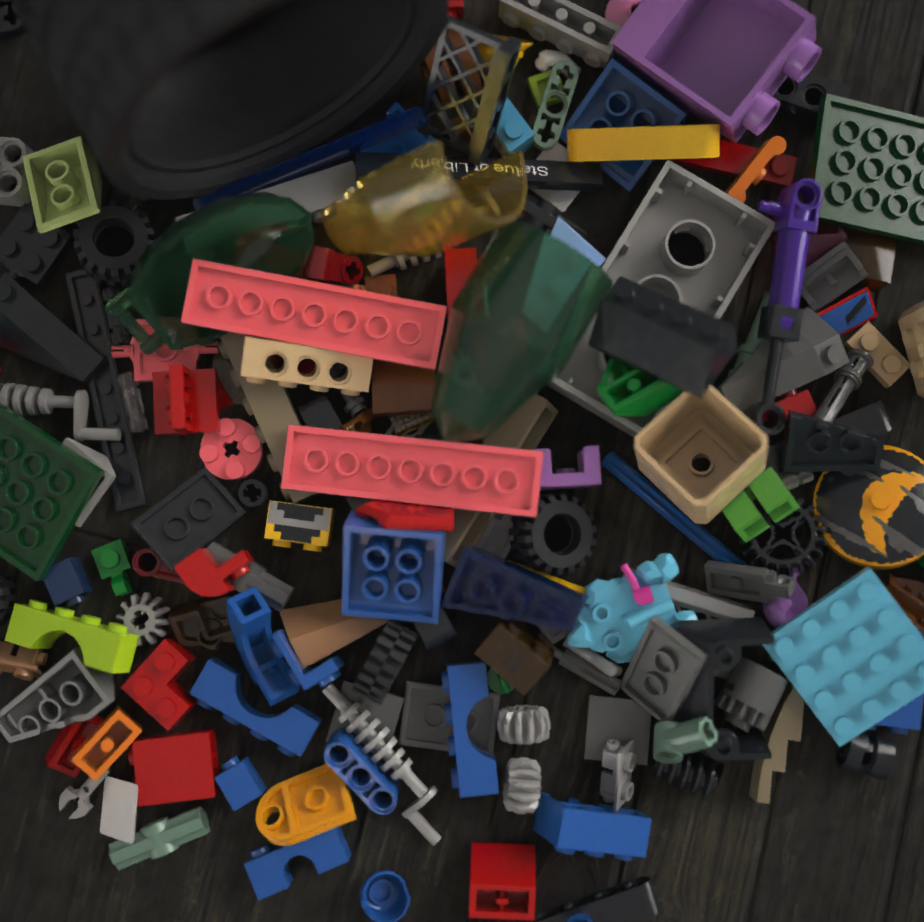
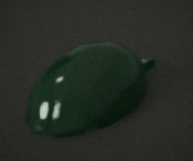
M265 191L220 197L174 222L145 250L132 272L130 287L111 299L106 304L105 311L120 321L139 342L141 351L147 355L155 352L164 344H167L171 350H183L184 347L200 344L201 347L215 343L214 339H218L229 332L183 324L181 322L193 259L294 277L300 268L303 270L306 266L315 240L311 224V213L289 197ZM132 305L155 330L154 333L149 336L126 310L129 306Z

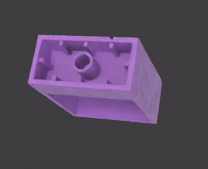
M642 0L611 41L620 60L702 121H705L707 124H720V133L737 143L747 129L755 135H759L767 128L780 107V102L772 96L788 76L798 83L801 82L815 66L822 52V48L814 43L816 41V16L791 0Z

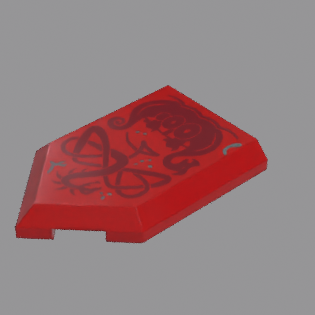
M378 499L365 503L355 509V514L364 519L369 518V516L377 519V524L386 529L453 531L454 510L451 507Z

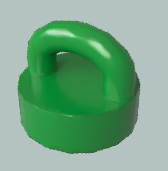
M491 667L488 669V685L495 693L507 694L515 688Z

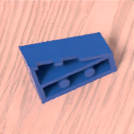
M540 792L533 830L553 844L555 850L560 853L574 854L575 850L585 851V854L592 857L603 858L604 853L613 854L615 858L632 861L633 856L646 858L652 818L638 810L623 807L614 811V806L602 803H598V806L580 804L579 799L570 797L568 802L556 801L550 797L549 793Z

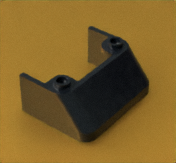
M762 617L682 620L669 625L708 655L674 722L683 723L706 716L713 723L714 671H728L736 667L741 659V646L775 644V637ZM716 728L717 742L713 743L712 747L697 751L718 761L771 759L772 754L759 728H750L749 732L742 729Z

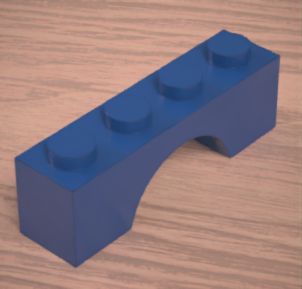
M216 657L208 659L189 693L196 697L195 702L206 709L212 710L214 707L223 712L222 717L234 725L238 726L242 723L251 728L250 733L254 737L262 741L270 739L279 744L277 748L282 753L290 757H294L295 754L301 757L323 718L297 703L280 713L269 714L256 710L247 702L241 688L242 672Z
M483 660L447 663V671L441 673L443 691H450L451 703L445 704L446 724L453 723L454 736H448L449 755H456L457 768L451 769L453 789L459 788L460 798L499 794L495 755L480 750L470 739L466 727L467 718L473 706L479 700L489 695L486 663Z

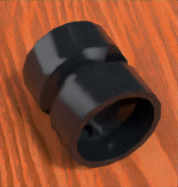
M863 732L841 747L837 744L835 751L836 766L855 773L862 770L865 776L883 781L890 775L894 765L895 744L890 739L876 735L868 738L867 733Z

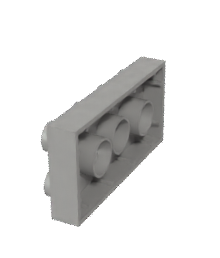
M668 159L537 374L539 381L635 438L669 404L649 416H614L598 394L597 388L602 381L608 364L605 361L604 353L590 347L588 342L602 299L618 278L622 276L720 319L772 233L775 222ZM677 233H689L697 237L704 247V262L695 266H686L677 262L670 254L668 248L669 238Z

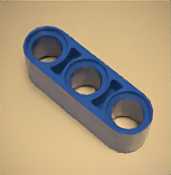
M345 729L334 731L324 751L326 763L372 811L380 815L391 813L397 804L400 791L399 781L397 779L394 781L389 777L391 775L389 770L383 772L380 769V766L383 764L380 760L375 764L370 761V758L374 755L371 751L366 755L361 752L365 745L362 741L357 745L355 744L353 739L356 735L353 732L348 734ZM341 745L345 747L347 751L340 752L336 750L334 746ZM363 768L369 774H360L356 769ZM385 791L388 792L391 796L384 797L381 796L378 792Z

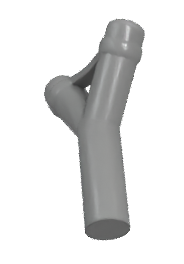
M567 638L565 639L564 647L592 663L606 675L618 677L622 674L623 668L618 663L607 659L590 648L571 647L566 642Z

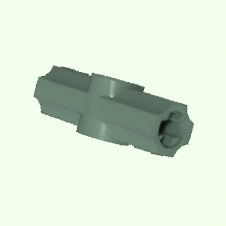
M201 806L194 807L174 817H163L140 828V831L134 833L133 844L121 840L111 842L109 844V856L112 864L120 870L150 857L151 859H156L176 850L181 844L208 834L210 828L207 814Z

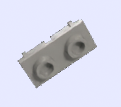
M609 739L607 744L603 746L602 767L613 770V772L607 770L601 772L600 795L603 796L602 799L605 802H614V811H617L626 801H629L634 792V783L631 782V777L637 760V756L634 754L635 740H631L625 746H621L618 740Z

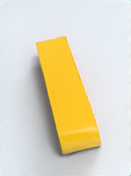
M720 124L567 129L568 162L720 157Z

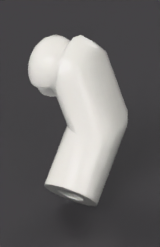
M543 50L535 60V66L541 72H547L551 66L553 67L562 60L572 62L577 67L578 74L581 71V68L561 51ZM563 69V70H562V73H563L568 79L571 80V78L567 76L568 71L565 70V69Z

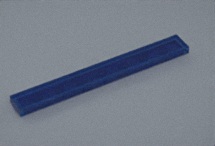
M416 106L225 186L214 193L201 196L192 201L195 211L293 180L351 156L355 152L363 151L430 123L427 112L422 107Z

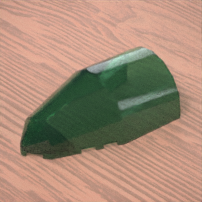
M509 218L501 220L451 307L431 401V408L442 441L464 443L487 438L564 371L597 315L602 299L613 286V281L604 270L565 242L536 227Z

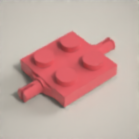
M182 317L133 319V336L130 345H112L111 350L114 352H111L112 358L131 357L134 365V381L140 383L153 382L152 372L169 371V365L182 364L189 370L199 369L201 354H219L220 350L217 348L218 341L200 342L198 326L183 324L181 322Z

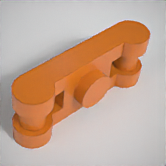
M774 136L766 140L725 193L744 203L746 200V189L751 183L757 185L767 172L764 167L768 161L785 151L786 140L781 136Z

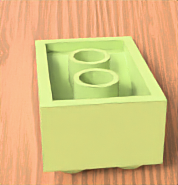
M81 136L22 157L37 230L40 234L100 213L102 179L97 158Z

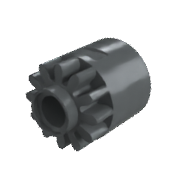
M741 656L738 665L731 669L714 705L725 710L722 719L742 730L749 732L753 725L765 731L789 681Z

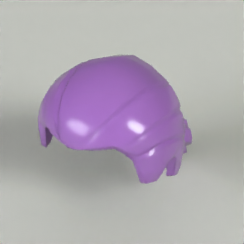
M792 568V577L795 578L796 590L792 593L789 599L778 597L776 600H768L767 603H762L765 618L774 628H778L808 607V599L797 583V576L799 574L795 568Z

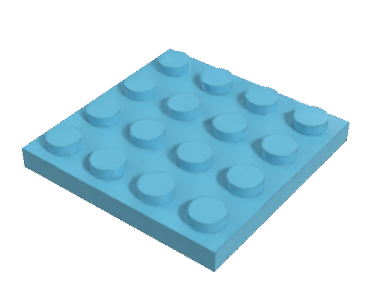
M869 566L773 630L771 633L775 637V644L763 645L839 747L924 693V638Z

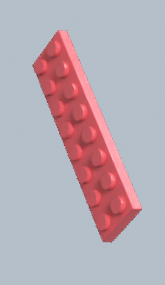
M193 259L181 322L183 324L307 345L365 358L435 370L447 306Z
M288 425L281 488L537 517L544 452Z

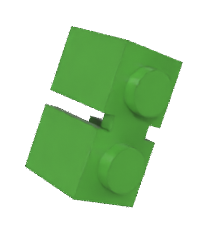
M772 467L763 471L722 509L734 530L745 543L770 528L753 503V500L756 498L775 523L800 508Z

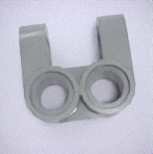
M0 137V205L21 207L24 203L29 204L31 202L22 157L34 153V151L15 137ZM22 153L20 159L14 162L15 158ZM17 183L16 188L10 192L13 184Z

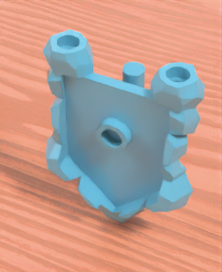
M661 553L654 561H645L636 568V571L632 570L639 587L650 585L654 598L653 603L646 605L637 604L630 583L625 575H623V578H613L610 581L596 579L587 585L584 596V603L587 605L579 614L578 624L567 635V644L576 648H590L601 653L606 651V656L614 662L626 663L631 661L649 620L657 615L668 625L676 621L698 620L693 611H680L676 613L665 584L679 573L673 556L669 553Z

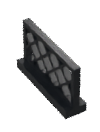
M447 15L436 46L418 132L426 136L432 135L437 141L470 155L468 162L480 166L492 151L522 41L511 36L507 40H503ZM450 28L460 32L465 42L464 45L456 49L454 48L449 38ZM485 43L494 47L492 58L484 61L476 45ZM469 49L476 63L475 66L465 69L458 53ZM449 57L458 71L457 74L450 77L447 76L442 67L443 60ZM479 70L486 83L485 87L476 90L469 74ZM461 78L469 94L459 98L451 82ZM444 86L451 99L450 102L441 105L435 94L436 89ZM472 99L478 109L477 115L469 117L462 102ZM455 106L462 121L452 125L445 110ZM437 113L445 128L438 130L428 125L430 116ZM465 126L471 136L470 144L460 140L455 130Z

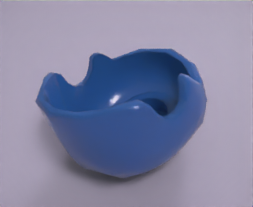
M390 870L373 872L364 880L359 893L360 903L365 914L376 922H397L405 916L411 899L405 881L400 875Z

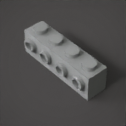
M568 0L499 1L498 17L502 18L505 24L513 28L520 27L528 31L533 38L539 41L546 40L556 45L565 54L573 53L583 58L584 62L589 66L605 69L615 53L611 41L622 27Z

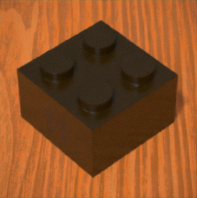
M506 610L482 638L474 654L525 696L550 668L555 650L551 648L553 644L545 635L541 633L536 635L527 627L528 622L516 612L511 614Z

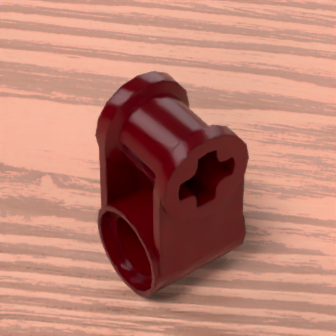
M307 246L303 278L355 285L362 279L363 265L358 258L324 247Z

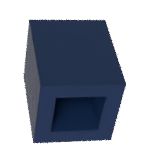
M69 557L53 564L44 578V583L55 606L66 604L68 608L85 602L84 596L93 592L79 557Z

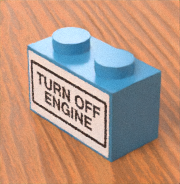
M507 97L494 145L504 159H517L533 147L535 133ZM475 103L473 105V116L478 113Z

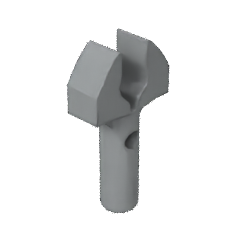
M109 768L97 781L89 777L78 789H74L71 785L67 787L60 795L59 810H63L72 799L79 798L78 808L69 819L80 818L88 814L94 807L89 802L90 795L109 774Z

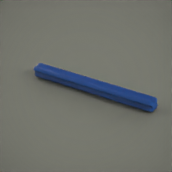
M609 452L601 462L603 467L715 561L749 566L700 524H695L667 496L617 454Z

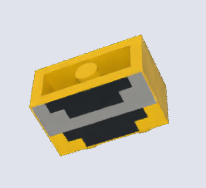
M270 500L264 538L273 539V546L291 548V542L304 543L303 550L322 552V546H331L336 510Z

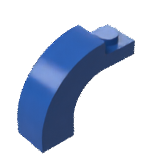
M255 586L228 598L227 616L230 629L240 657L254 685H259L270 706L298 693L300 686L297 687L288 673L289 667L283 658L280 659L272 647L271 642L274 641L271 629V610L257 587Z

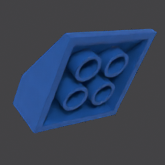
M612 58L562 130L559 138L567 143V129L683 125L691 113L622 60ZM655 160L590 162L600 163L603 172L630 192Z
M351 511L344 524L342 615L438 624L446 531L386 529L377 524L376 518L369 516V518L364 519L355 514V511Z

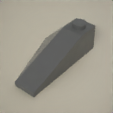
M810 307L803 308L804 313L799 341L783 344L775 398L819 379L850 362L839 333ZM762 340L756 346L757 350L745 362H741L718 387L720 394L740 412H744L749 406L761 402L771 342L769 340Z
M81 647L72 650L0 710V732L9 743L55 728L60 729L72 723L90 720L115 700L114 674L85 666Z

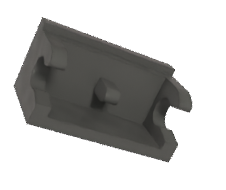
M843 241L805 269L801 294L813 311L817 313L869 275L855 254Z

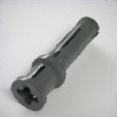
M851 349L848 351L847 356L850 362L836 370L834 374L835 383L813 417L830 422L834 421L851 391L859 389L862 384V376L872 368L874 361L871 355L861 349Z

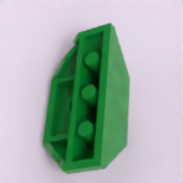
M613 357L610 358L602 381L597 388L598 394L614 416H649L673 402L684 392Z

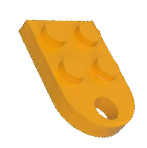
M327 763L274 785L263 795L256 809V824L259 831L269 842L279 846L299 843L357 819L349 786ZM275 812H280L279 819L274 824L267 825L269 816Z

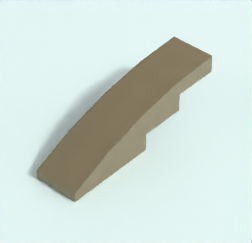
M790 681L765 731H762V736L772 753L771 759L754 760L749 796L759 803H770L772 771L785 772L788 740L801 741L804 699Z

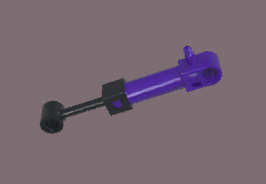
M804 178L784 187L780 192L778 202L761 200L757 207L759 211L776 215L774 232L779 234L767 306L761 308L757 333L758 339L771 341L761 402L749 406L744 415L766 435L780 433L785 428L787 422L785 410L780 405L775 404L774 400L783 344L797 342L800 338L804 309H799L806 259L810 235L817 232L823 198L821 186L811 178ZM798 191L803 196V204L798 200ZM764 412H766L768 415V423L766 426H764L761 422V417Z

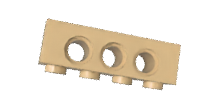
M244 335L240 375L245 376L246 381L251 383L265 384L266 379L278 381V385L283 387L297 388V383L310 385V389L314 391L328 392L330 387L341 389V393L345 395L359 396L360 391L369 392L373 359L307 345ZM272 354H278L283 358V364L278 369H270L265 365L266 359ZM312 359L315 362L314 369L307 374L299 372L298 364L301 360ZM335 363H343L346 366L345 373L338 378L330 376L331 366Z

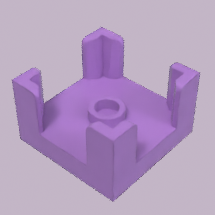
M599 445L585 446L583 451L577 453V473H575V468L556 469V474H552L550 449L533 450L544 452L540 491L595 488L602 484Z

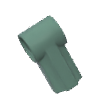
M704 716L683 723L673 721L656 723L654 725V759L666 764L679 763L683 760V754L712 747L713 743L717 742V731L713 726L712 720Z

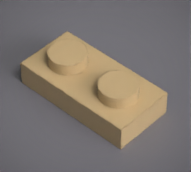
M869 321L843 343L848 350L861 349L871 355L874 364L869 372L885 388L890 387L910 368V363Z

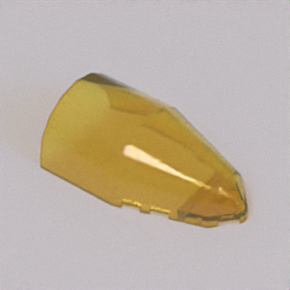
M434 141L363 177L358 181V190L355 191V188L348 189L345 192L346 199L343 202L342 199H336L321 211V216L326 233L332 243L347 254L428 257L438 254L516 220L524 209L528 190L523 152L517 151L453 181L443 156L440 141Z

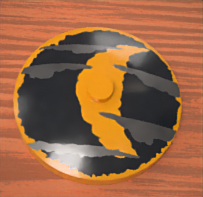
M884 445L880 470L822 472L813 496V506L815 507L813 516L821 515L823 517L816 527H826L827 532L821 535V537L827 540V545L837 555L855 565L865 568L869 566L871 569L901 567L912 563L924 555V461L904 449Z

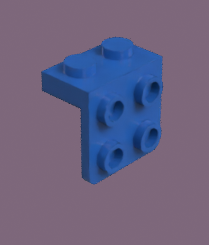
M285 628L272 633L274 641L271 642L272 647L280 659L286 658L291 667L288 670L289 676L297 687L302 685L303 689L306 690L319 683L322 688L342 675L339 669L345 663L339 654L314 670L310 666L304 668L288 639Z

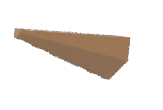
M442 584V591H441V593H442L443 591H445V588H444L443 584ZM342 599L283 609L279 612L288 639L304 668L389 621V619L342 615Z

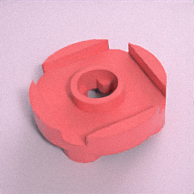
M223 418L220 419V432L205 433L203 435L199 456L203 460L205 467L213 475L225 480H239L252 475L258 469L263 460L264 448L255 432V428L251 424L241 419ZM234 441H237L239 454L237 456L232 454L228 458L225 455L227 452L225 449L226 444H232Z

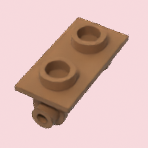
M0 641V675L2 671L14 673V677L26 681H32L33 677L40 678L43 675L39 668L40 665L45 666L48 660V653H43V649H30L20 646L17 655L12 656L15 645Z

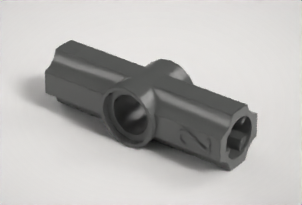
M214 541L207 547L219 566L236 555L231 550ZM255 561L248 565L250 571L236 581L232 577L229 579L236 591L240 593L256 586L267 605L279 612L286 606L295 589L266 572L267 569Z

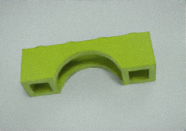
M29 599L28 604H14L5 641L30 649H50L60 636L68 633L79 643L85 666L111 674L130 673L139 635L127 632L128 626L109 622L108 626L100 624L101 618L82 614V617L79 618L74 616L75 611L72 609L55 607V610L48 608L49 603L40 600Z

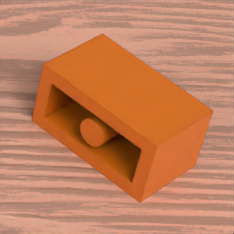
M118 705L72 754L71 761L94 781H97L142 732V725Z

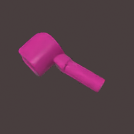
M628 564L620 566L630 583L636 603L639 605L653 603L654 598L650 585L639 587L638 581Z

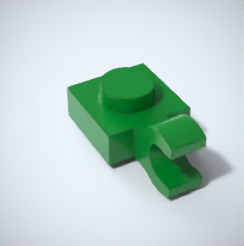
M118 539L91 550L101 579L107 580L111 578L112 588L116 596L121 595L122 597L134 592L126 571L133 569V565L124 539Z

